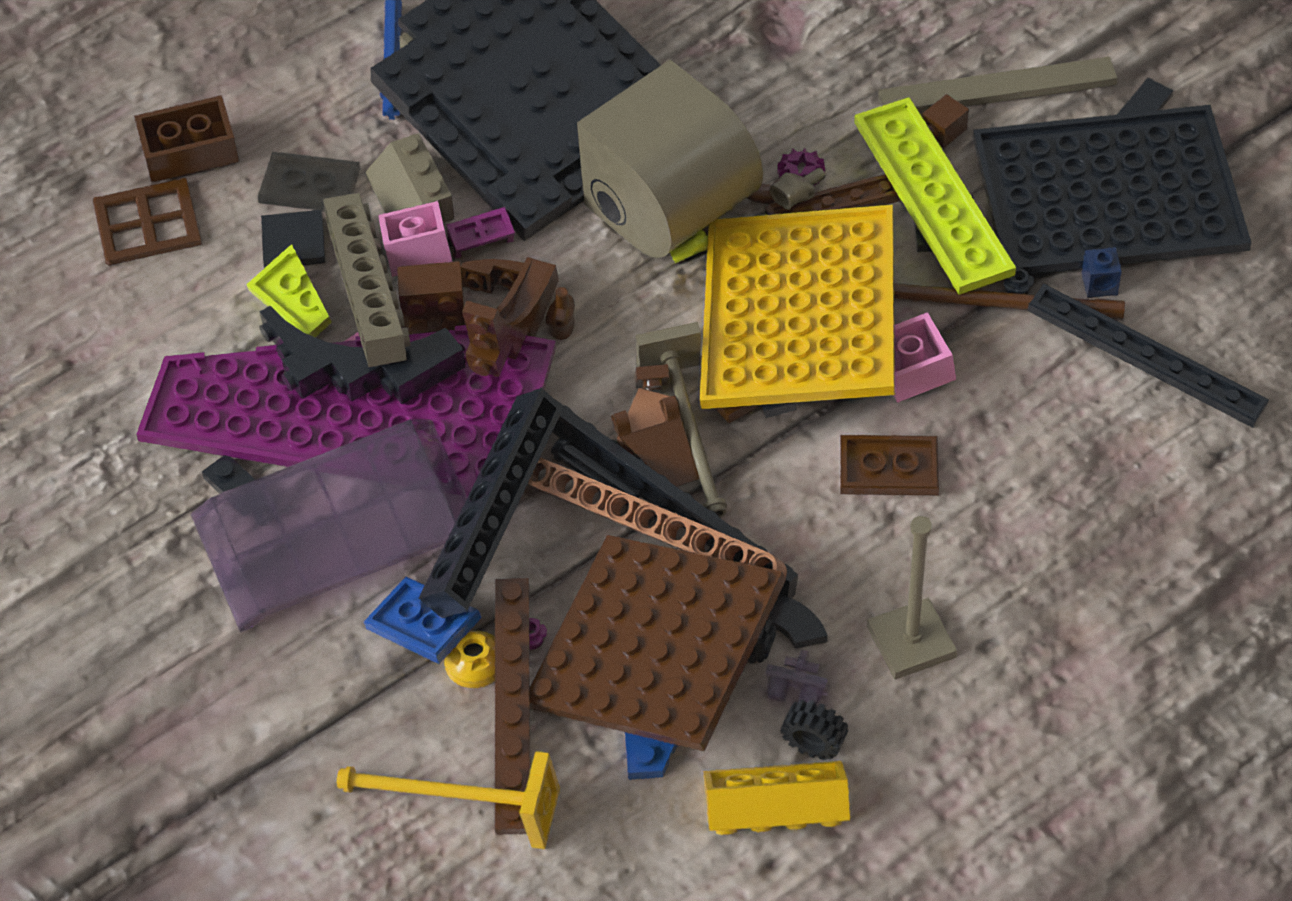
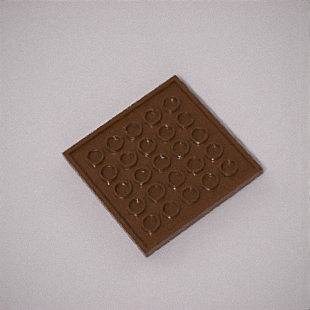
M607 535L530 685V709L705 752L785 583L786 578L783 572Z

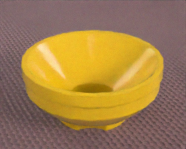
M469 631L444 659V666L449 678L456 684L467 688H481L495 681V636L484 631ZM472 643L480 644L483 647L482 653L473 657L466 655L463 651L467 645Z

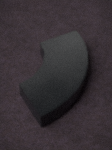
M778 595L768 618L772 621L771 625H775L777 631H780L790 639L795 649L828 642V635L823 624L809 608L792 598Z

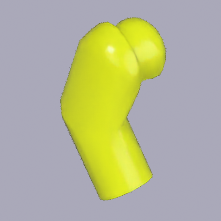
M701 230L688 241L671 251L670 254L674 262L678 263L707 250L708 236L706 232Z

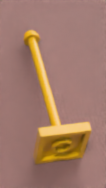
M535 752L525 792L356 773L353 766L340 768L337 774L338 789H343L344 792L349 793L353 791L354 787L520 805V816L531 847L537 849L546 848L560 792V786L550 755L544 752Z

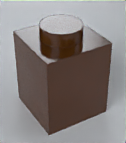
M947 94L922 113L923 120L943 149L967 130L969 109Z

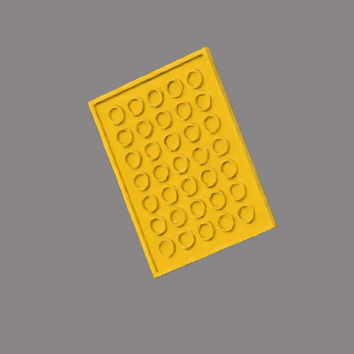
M893 205L717 219L709 225L700 383L701 409L895 395Z

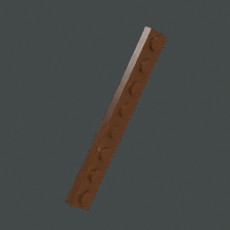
M529 578L495 579V788L525 792L530 776ZM495 803L496 835L527 834L520 816V805Z

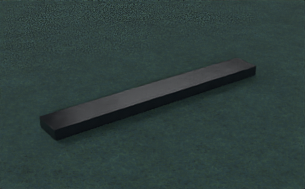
M1046 284L1041 286L1028 305V312L1252 428L1268 405L1269 399Z

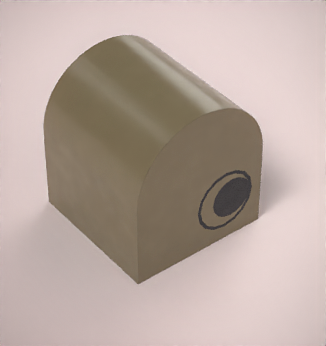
M671 59L577 122L585 206L634 247L651 257L661 258L669 254L759 190L763 182L762 161L755 142L743 122L724 101Z

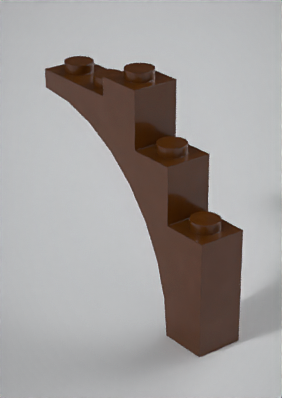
M527 257L512 288L497 308L467 300L462 312L470 340L465 353L469 369H472L473 372L481 376L493 375L499 377L507 357L517 359L526 336H536L559 282L556 265Z

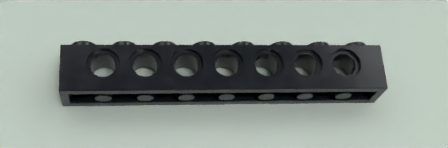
M543 388L516 397L419 596V599L440 618L468 611L559 419L563 407Z

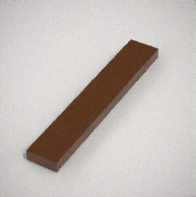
M886 174L815 192L810 200L799 202L790 209H785L778 203L766 205L765 214L774 215L882 206L900 202L901 199Z

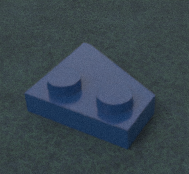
M625 732L628 780L662 778L669 766V759L675 753L678 745Z

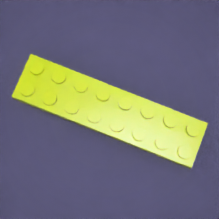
M910 97L856 114L854 119L856 127L957 293L960 295L1015 276L1016 266Z

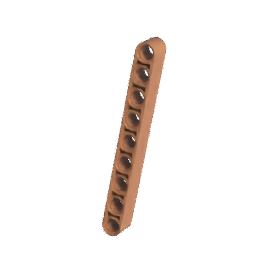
M539 459L528 482L529 485L542 492L682 551L733 561L736 552L743 550V559L739 563L764 567L767 563L772 562V570L782 571L786 578L787 569L784 562L769 552L546 459ZM546 468L545 477L538 481L540 471ZM573 480L572 489L565 493L566 484ZM601 491L599 502L593 504L594 495ZM629 503L628 512L620 516L622 506ZM657 514L656 524L648 528L649 519ZM685 526L686 533L684 537L677 540V531ZM714 538V547L709 552H705L706 542Z

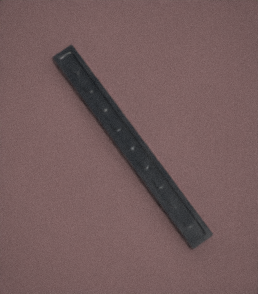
M559 403L563 410L552 433L564 440H572L574 447L640 492V497L644 500L768 552L764 547L755 544L744 536L739 529L730 526L719 518L714 511L698 503L689 493L683 492L673 485L664 475L658 474L648 467L642 459L633 456L623 449L617 441L608 438L598 431L592 423L586 422L568 406ZM714 538L709 539L706 545L712 547L715 543ZM743 550L736 552L735 556L743 559ZM772 562L767 563L763 568L773 569ZM785 564L787 569L786 580L779 595L793 598L796 593L798 574L789 565Z

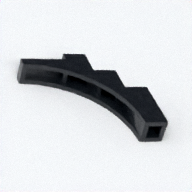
M271 306L259 311L262 321L259 329L267 342L273 341L277 346L276 351L282 360L285 372L282 374V379L290 391L295 389L302 399L332 382L336 390L340 394L344 392L352 402L382 385L389 396L394 395L403 404L466 367L463 348L446 328L425 338L410 342V346L405 347L407 360L368 367L363 347H348L334 344L308 335L285 321Z

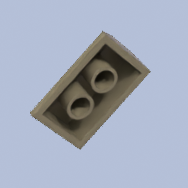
M419 133L390 142L367 169L366 177L385 213L438 201L443 223L455 219L452 195Z

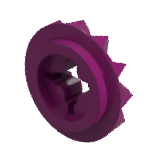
M792 148L790 154H782L780 162L777 163L779 177H782L785 173H794L804 177L817 168H821L825 173L824 159L819 158L817 151L810 153L806 148L798 152ZM800 163H804L805 167L800 174L798 166Z

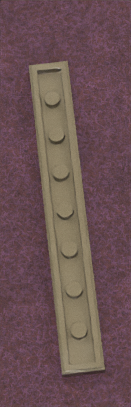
M1103 57L879 89L878 97L881 106L910 97L918 112L924 113L946 94L967 107L1117 85L1118 78L1111 58Z

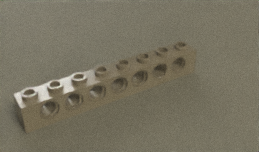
M359 193L323 199L326 224L368 367L407 360L405 347L410 346L408 329L404 325L402 310L399 309L396 291H393L391 275L387 272L385 256L382 255L380 240L376 236L374 221H371L368 203H362Z

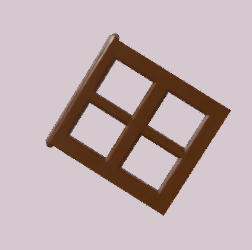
M186 178L94 197L92 200L105 262L108 266L202 245ZM177 192L181 210L152 216L149 198ZM136 201L140 219L110 225L108 207ZM183 218L187 235L157 241L154 224ZM142 227L145 245L116 251L112 233Z

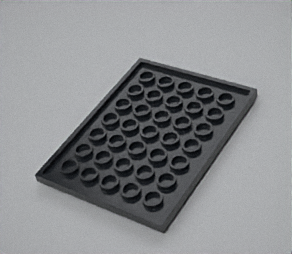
M1211 105L973 129V141L995 235L1016 268L1024 269L1029 274L1082 269L1085 250L1116 248L1120 265L1243 252L1250 251L1252 242Z

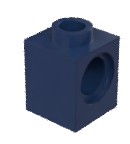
M1116 248L1085 250L1082 278L1087 298L1118 295L1122 271Z

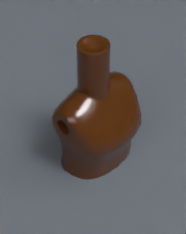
M559 287L555 291L556 299L549 306L545 319L547 326L550 328L551 335L556 339L564 340L572 334L574 329L575 301L568 294V290L565 287Z

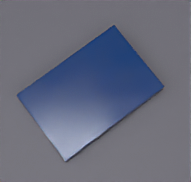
M405 577L365 619L364 625L367 630L440 664L482 618L478 609L470 606L466 612L440 618L419 599L425 585Z

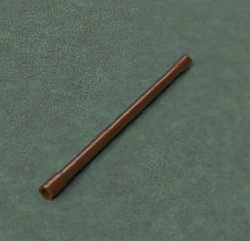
M894 283V299L1027 310L1029 303L1035 296L971 290L959 295L955 288ZM1073 298L1112 319H1124L1125 301Z

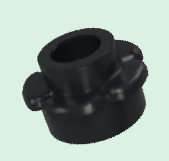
M1016 268L1015 276L1004 279V286L1008 293L1028 294L1030 287L1034 285L1033 276L1021 268Z

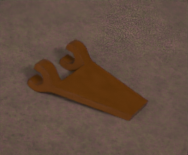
M675 395L659 401L663 415L666 418L664 423L632 432L626 410L610 416L618 437L648 467L658 474L664 475L673 485L677 487L700 479L681 421Z

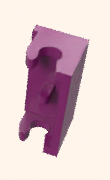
M505 207L447 224V240L449 247H453L455 259L462 257V251L505 238L507 243L514 242L515 231Z

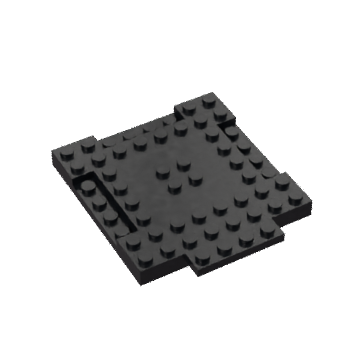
M426 0L398 18V26L413 41L371 67L370 82L493 210L506 208L515 233L525 242L584 201L577 122L660 67L661 64L596 0Z

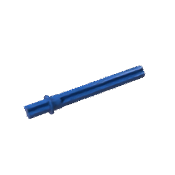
M385 0L384 59L400 49L402 29L398 26V18L402 16V0ZM380 92V97L383 99L382 115L389 116V120H394L395 116H400V112Z

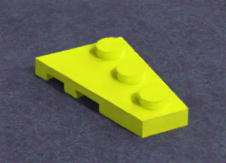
M292 244L246 284L249 291L267 307L271 306L285 321L308 335L316 337L332 323Z

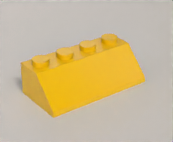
M842 761L703 771L709 831H716L717 834L729 835L736 833L737 829L751 828L754 832L770 831L772 826L785 825L788 829H803L807 827V824L821 823L822 826L834 827L841 825L842 821H850L848 778Z

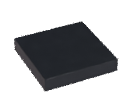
M322 210L261 216L264 268L291 244L302 265L326 263Z

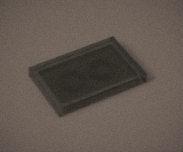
M272 151L257 196L258 202L260 204L322 210L325 212L323 199L353 194L361 169L360 162Z

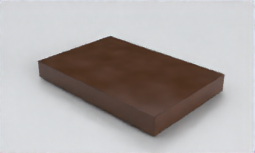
M840 435V494L938 496V436Z

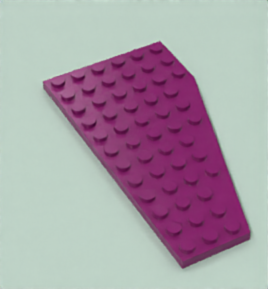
M455 326V330H449V332L464 350L466 367L403 404L394 395L389 396L382 385L352 402L344 392L340 394L332 382L302 399L295 389L290 391L282 379V374L285 372L282 360L276 351V345L256 347V351L205 356V352L164 356L136 435L138 441L221 456L226 455L233 458L467 498L516 397L539 388L545 390L556 350V340L526 336L517 359L507 357L499 377L493 375L481 376L473 372L472 369H469L465 353L470 340L466 326ZM436 332L410 334V342L425 338ZM356 336V340L333 342L334 344L348 347H362L360 336Z

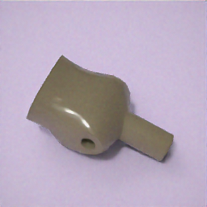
M817 168L804 177L794 173H785L778 182L770 186V195L780 206L790 209L795 204L808 201L814 196L815 188L813 185L823 180L825 173L821 168Z

